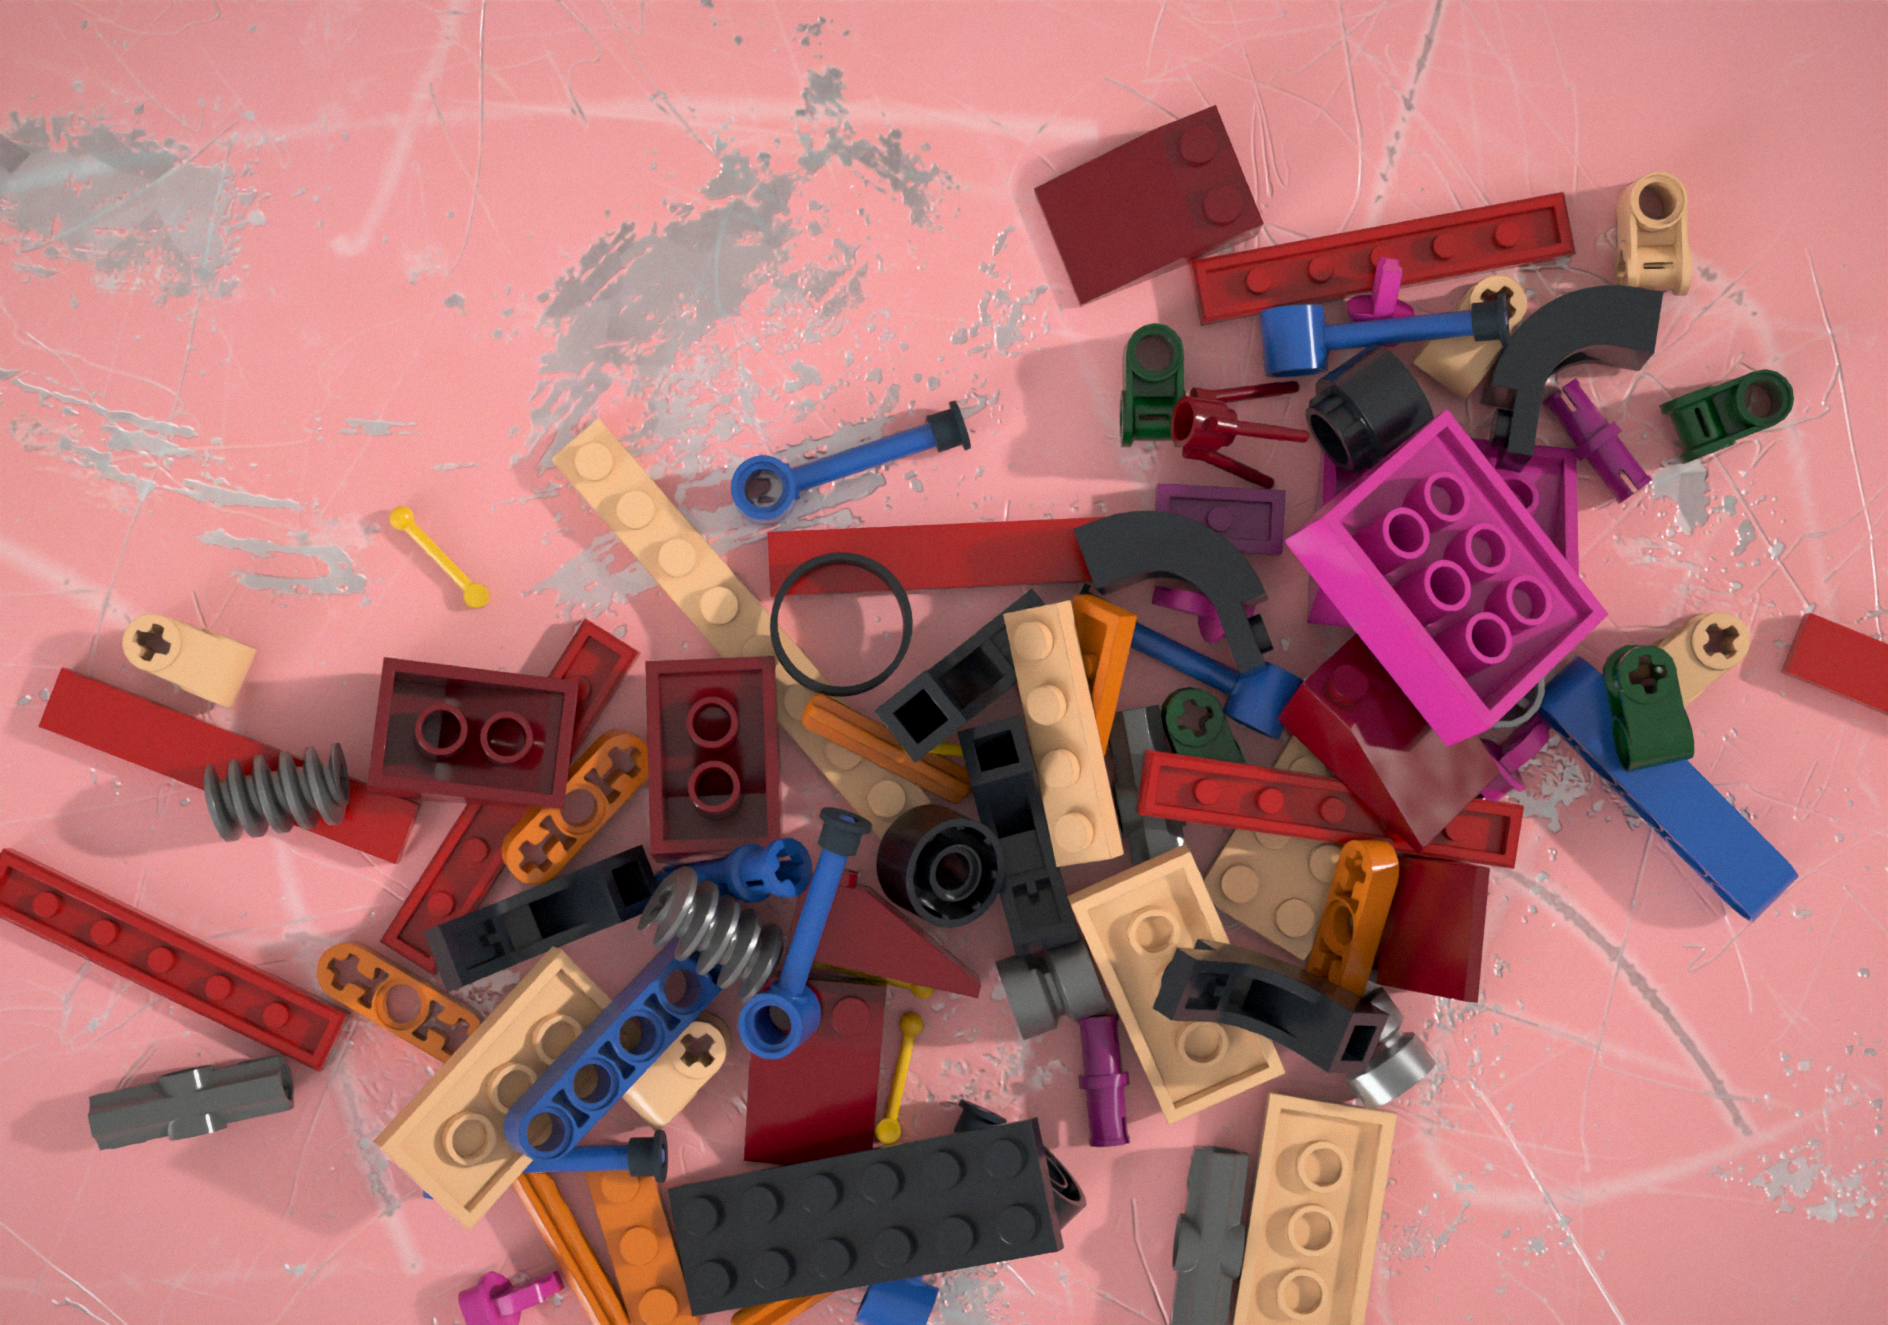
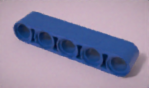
M1575 656L1545 685V694L1537 711L1551 724V727L1739 915L1753 923L1799 877L1793 866L1688 760L1629 773L1623 770L1614 746L1612 717L1603 675L1586 660Z
M674 936L511 1106L505 1115L503 1124L504 1137L509 1146L519 1154L537 1162L550 1163L558 1161L567 1155L723 990L717 986L722 966L717 964L706 975H700L696 972V966L701 952L695 950L684 961H678L675 959V951L680 939ZM679 969L686 978V991L679 1001L671 1004L665 996V981L672 972ZM637 1017L643 1031L641 1040L637 1046L625 1051L620 1044V1028L629 1018ZM592 1064L597 1071V1085L591 1094L579 1099L574 1092V1077L583 1066ZM547 1112L552 1121L551 1135L541 1145L532 1147L527 1138L528 1125L532 1118Z

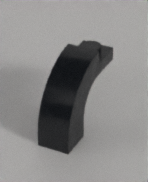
M1623 285L1589 287L1570 292L1552 300L1530 315L1518 327L1510 338L1509 345H1505L1493 365L1480 400V404L1505 408V410L1499 408L1495 410L1489 434V446L1498 448L1496 469L1521 473L1532 458L1544 386L1546 381L1554 374L1579 364H1601L1640 371L1655 352L1664 292Z
M1130 511L1113 514L1073 529L1095 589L1102 596L1154 578H1170L1188 583L1200 590L1213 603L1243 678L1268 669L1263 654L1274 650L1261 614L1259 613L1248 618L1245 609L1268 601L1269 598L1250 563L1226 538L1195 520L1159 511Z
M1033 588L874 711L915 763L1017 683L1003 614L1045 605Z
M1020 715L958 731L957 734L980 823L987 826L995 834L1003 850L1005 872L999 894L1016 957L1079 941L1059 867H1056L1036 770Z
M641 844L423 932L447 992H450L548 952L552 946L558 948L643 914L646 905L659 886Z
M1203 939L1197 940L1194 949H1176L1172 961H1170L1163 972L1162 986L1153 1005L1154 1010L1171 1021L1217 1022L1257 1033L1291 1049L1327 1073H1365L1390 1015L1347 989L1300 967L1246 948Z

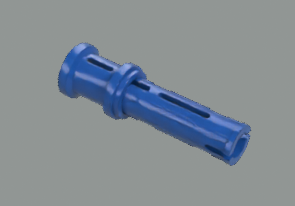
M780 838L770 842L766 848L758 844L741 845L735 848L729 857L681 865H666L662 867L665 872L658 871L655 878L659 886L673 871L686 866L696 871L698 876L697 884L704 880L715 883L719 889V897L729 894L745 903H755L765 900L771 893L780 898L800 895L809 886L813 871L812 860L808 850L802 843L793 838ZM786 856H790V857H791L790 860H784V861H779V860H778V858H780V857H786Z

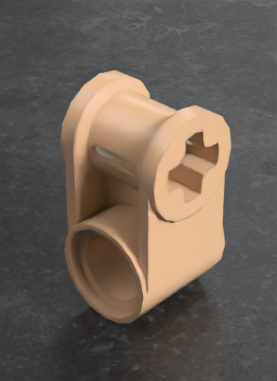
M1661 171L1648 173L1624 188L1617 198L1615 209L1617 221L1616 285L1650 290H1671L1675 296H1686L1689 292L1692 279V254L1688 242V197L1686 188L1674 175ZM1643 189L1653 190L1663 200L1664 210L1660 220L1650 219L1641 211L1638 201ZM1643 267H1662L1663 269H1644Z
M1493 275L1473 285L1464 294L1452 312L1471 310L1472 303L1484 302L1480 299L1481 296L1488 298L1495 293H1505L1509 318V334L1511 335L1526 313L1527 298L1523 288L1516 280L1503 275ZM1474 336L1427 340L1412 363L1464 400L1493 365L1502 345L1500 340L1475 342Z
M1726 612L1700 613L1690 618L1666 637L1650 645L1664 649L1673 658L1677 668L1678 681L1685 707L1695 700L1707 686L1738 665L1746 657L1750 647V634L1745 623L1735 615ZM1706 629L1724 631L1725 636L1719 641L1722 653L1704 651L1703 646L1710 640L1709 635L1705 631ZM1639 664L1638 669L1629 672V680L1633 684H1640V679L1650 676V669L1647 664Z
M157 614L142 615L130 622L124 631L122 640L125 656L137 668L178 684L180 689L231 709L234 706L257 649L211 630L205 628L201 630L179 620ZM163 633L162 638L166 642L171 643L170 650L167 654L155 653L154 655V649L146 645L147 638L150 634L161 635Z
M701 1012L622 1096L654 1131L661 1130L692 1100L697 1094V1090L724 1063L732 1043L730 1029L725 1021L715 1014ZM688 1033L697 1039L706 1033L710 1035L714 1040L709 1049L712 1057L704 1051L696 1057L690 1054L687 1048L692 1038Z

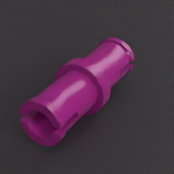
M1575 378L1562 387V391L1576 408L1575 412L1571 411L1558 392L1547 398L1543 405L1549 408L1578 447L1573 453L1581 462L1585 458L1588 460L1615 496L1616 502L1620 504L1634 493L1619 475V471L1625 473L1637 491L1653 479L1645 473L1618 437L1622 430L1614 421L1609 424L1581 388L1580 382Z
M1118 1014L1092 1015L1078 1020L1084 1074L1078 1075L1079 1089L1086 1090L1090 1147H1110L1130 1143L1124 1097V1086L1130 1085L1129 1072L1122 1071Z

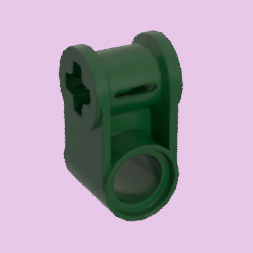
M1157 323L1144 325L1133 333L1124 346L1119 412L1121 447H1131L1134 441L1173 442L1170 427L1172 413L1179 399L1186 396V391L1184 390V349L1182 340L1176 331L1167 325ZM1148 338L1158 339L1163 342L1169 350L1170 359L1168 366L1162 371L1157 372L1148 371L1141 367L1135 353L1139 342ZM1139 417H1166L1167 420H1140Z
M1763 369L1748 373L1715 387L1713 384L1663 403L1659 407L1662 415H1670L1684 450L1679 455L1683 465L1737 444L1736 440L1780 423L1786 419L1792 410L1794 394L1793 388L1786 377L1777 371ZM1750 385L1761 387L1770 397L1771 406L1765 418L1753 415L1745 406L1744 396Z
M1624 645L1615 649L1606 658L1604 663L1603 681L1612 717L1614 746L1623 770L1629 773L1692 759L1695 752L1693 731L1684 709L1677 668L1673 658L1664 649L1653 645ZM1639 664H1647L1650 669V676L1640 679V684L1630 683L1629 672L1638 669Z
M1192 687L1178 688L1168 694L1162 703L1160 713L1164 733L1172 753L1247 764L1238 743L1232 736L1222 707L1213 695L1207 691ZM1187 700L1194 706L1206 708L1207 715L1198 719L1200 730L1195 733L1184 725L1177 726L1176 718L1184 714L1182 703Z

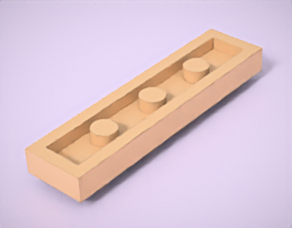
M1068 600L1003 614L1056 867L1109 860L1121 856L1124 852L1071 601Z

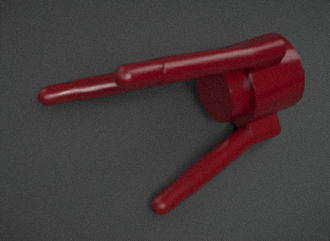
M1296 381L1216 390L1193 387L1190 390L1189 396L1180 398L1174 407L1170 423L1172 440L1176 446L1183 447L1182 456L1185 459L1204 461L1250 483L1271 489L1275 485L1272 477L1217 452V450L1221 449V447L1230 446L1236 435L1305 443L1309 439L1308 432L1284 426L1239 421L1236 412L1228 408L1225 403L1294 394L1299 391L1300 386Z

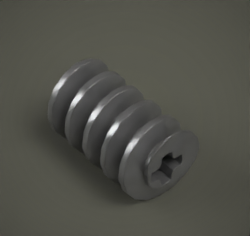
M331 743L328 763L321 762L314 747H306L303 767H296L289 751H281L277 771L271 772L263 755L254 756L252 775H245L238 759L229 760L226 779H219L212 763H208L205 769L204 790L207 808L217 832L226 842L238 841L244 829L252 838L263 837L268 831L269 824L278 834L288 833L294 825V820L303 830L313 829L319 822L320 814L329 826L341 824L345 816L346 805L349 804L348 770L340 743Z
M683 866L673 871L662 881L643 911L637 929L643 930L652 922L658 924L653 939V944L658 948L663 947L674 936L678 937L680 940L675 951V959L680 962L687 959L695 950L701 952L696 966V972L700 975H706L717 964L721 965L722 968L717 980V986L722 989H727L738 978L743 979L738 999L743 1003H747L759 993L779 965L784 948L781 927L773 922L762 924L759 912L754 909L746 908L740 911L741 905L739 900L729 894L719 897V889L712 881L704 880L697 884L698 876L692 868Z

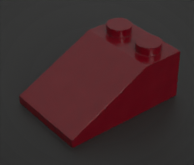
M1216 105L1158 127L1034 188L1035 195L1080 307L1185 266L1192 260L1205 258L1253 239L1264 225Z
M1357 633L1299 686L1277 717L1281 724L1418 854L1500 773L1478 735L1447 747Z
M775 656L645 661L650 854L656 863L693 862L729 857L731 852L741 845L758 844L766 848L770 842L784 838Z
M384 657L367 794L435 802L563 810L579 681Z
M1397 855L1399 878L1368 980L1378 985L1478 1003L1490 868L1455 860Z
M844 868L813 960L814 962L973 998L979 997L981 982L977 973L872 887L857 883L859 871ZM812 873L809 886L797 897L785 955L788 954L814 873Z
M775 970L759 993L769 987L772 981H779L782 971ZM809 973L805 985L816 995L821 1008V1020L816 1032L783 1058L764 1059L750 1051L744 1161L788 1165L873 1148L887 994L886 981ZM770 1005L769 1017L772 1024L778 1030L790 1033L791 1022L787 1013L777 1006Z

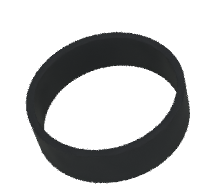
M846 552L820 555L797 567L779 588L770 617L772 646L785 671L805 688L816 693L835 697L853 696L867 692L888 679L897 669L908 650L913 628L910 602L898 579L877 561L859 554ZM827 565H852L873 573L891 589L901 609L903 636L894 661L881 674L858 685L831 686L809 678L790 661L780 641L778 613L785 595L802 576L814 569Z

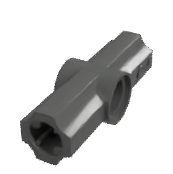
M1159 704L1115 712L1108 740L1116 775V781H1112L1120 830L1123 838L1127 837L1132 865L1134 867L1185 844L1182 827L1186 826V821L1144 816L1136 813L1145 749L1168 752Z
M283 1054L273 1057L271 1055L215 1069V1064L189 1068L158 1076L156 1082L95 1094L89 1097L88 1119L91 1134L98 1143L100 1151L110 1148L112 1150L169 1136L170 1141L196 1137L227 1128V1123L288 1111L294 1108V1084L291 1070Z
M1193 1145L1187 1178L1184 1214L1179 1213L1174 1236L1172 1268L1173 1271H1176L1169 1325H1227L1233 1279H1238L1243 1260L1245 1224L1241 1221L1249 1155L1247 1152L1226 1147Z

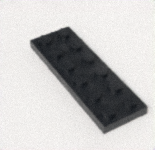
M1038 1117L668 1188L692 1317L1058 1252L1064 1248Z

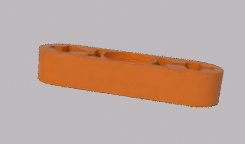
M612 729L598 737L569 768L566 794L573 790L582 789L589 791L593 795L594 809L592 814L582 822L570 823L562 818L560 810L531 808L508 832L502 844V858L512 875L519 881L530 885L543 884L553 879L648 778L647 744L635 733L626 729ZM633 745L635 748L631 752L630 758L635 765L627 773L617 768L604 780L614 789L606 797L604 792L585 775L593 769L602 778L613 765L611 758L608 756L611 749L617 746L620 750L626 751ZM549 816L556 827L570 837L562 844L553 834L542 847V851L547 858L541 865L538 866L535 862L529 861L523 867L520 866L524 859L522 852L519 850L521 844L527 840L533 845L539 844L550 833L546 826L541 824L542 820Z
M1352 840L1347 842L1342 848L1306 969L1361 998L1364 995L1399 878V863L1396 852L1386 840ZM1350 916H1352L1353 936L1350 929Z
M347 941L334 945L324 952L318 962L317 979L320 987L327 995L444 1064L456 1052L447 1047L450 1036L436 1026L428 1029L427 1037L418 1032V1029L431 1017L435 1001L444 1006V1010L436 1018L451 1026L459 1023L462 1019L466 1020L470 1024L467 1031L469 1037L485 1020V1017L475 1008L364 943ZM353 955L357 956L360 959L357 964V970L371 980L379 978L381 969L389 974V977L375 990L372 1005L363 999L372 990L370 987L360 981H352L345 986L338 983L341 972L334 967L336 959L344 961ZM396 985H408L415 989L420 996V1011L411 1021L397 1020L387 1009L386 999L388 993Z

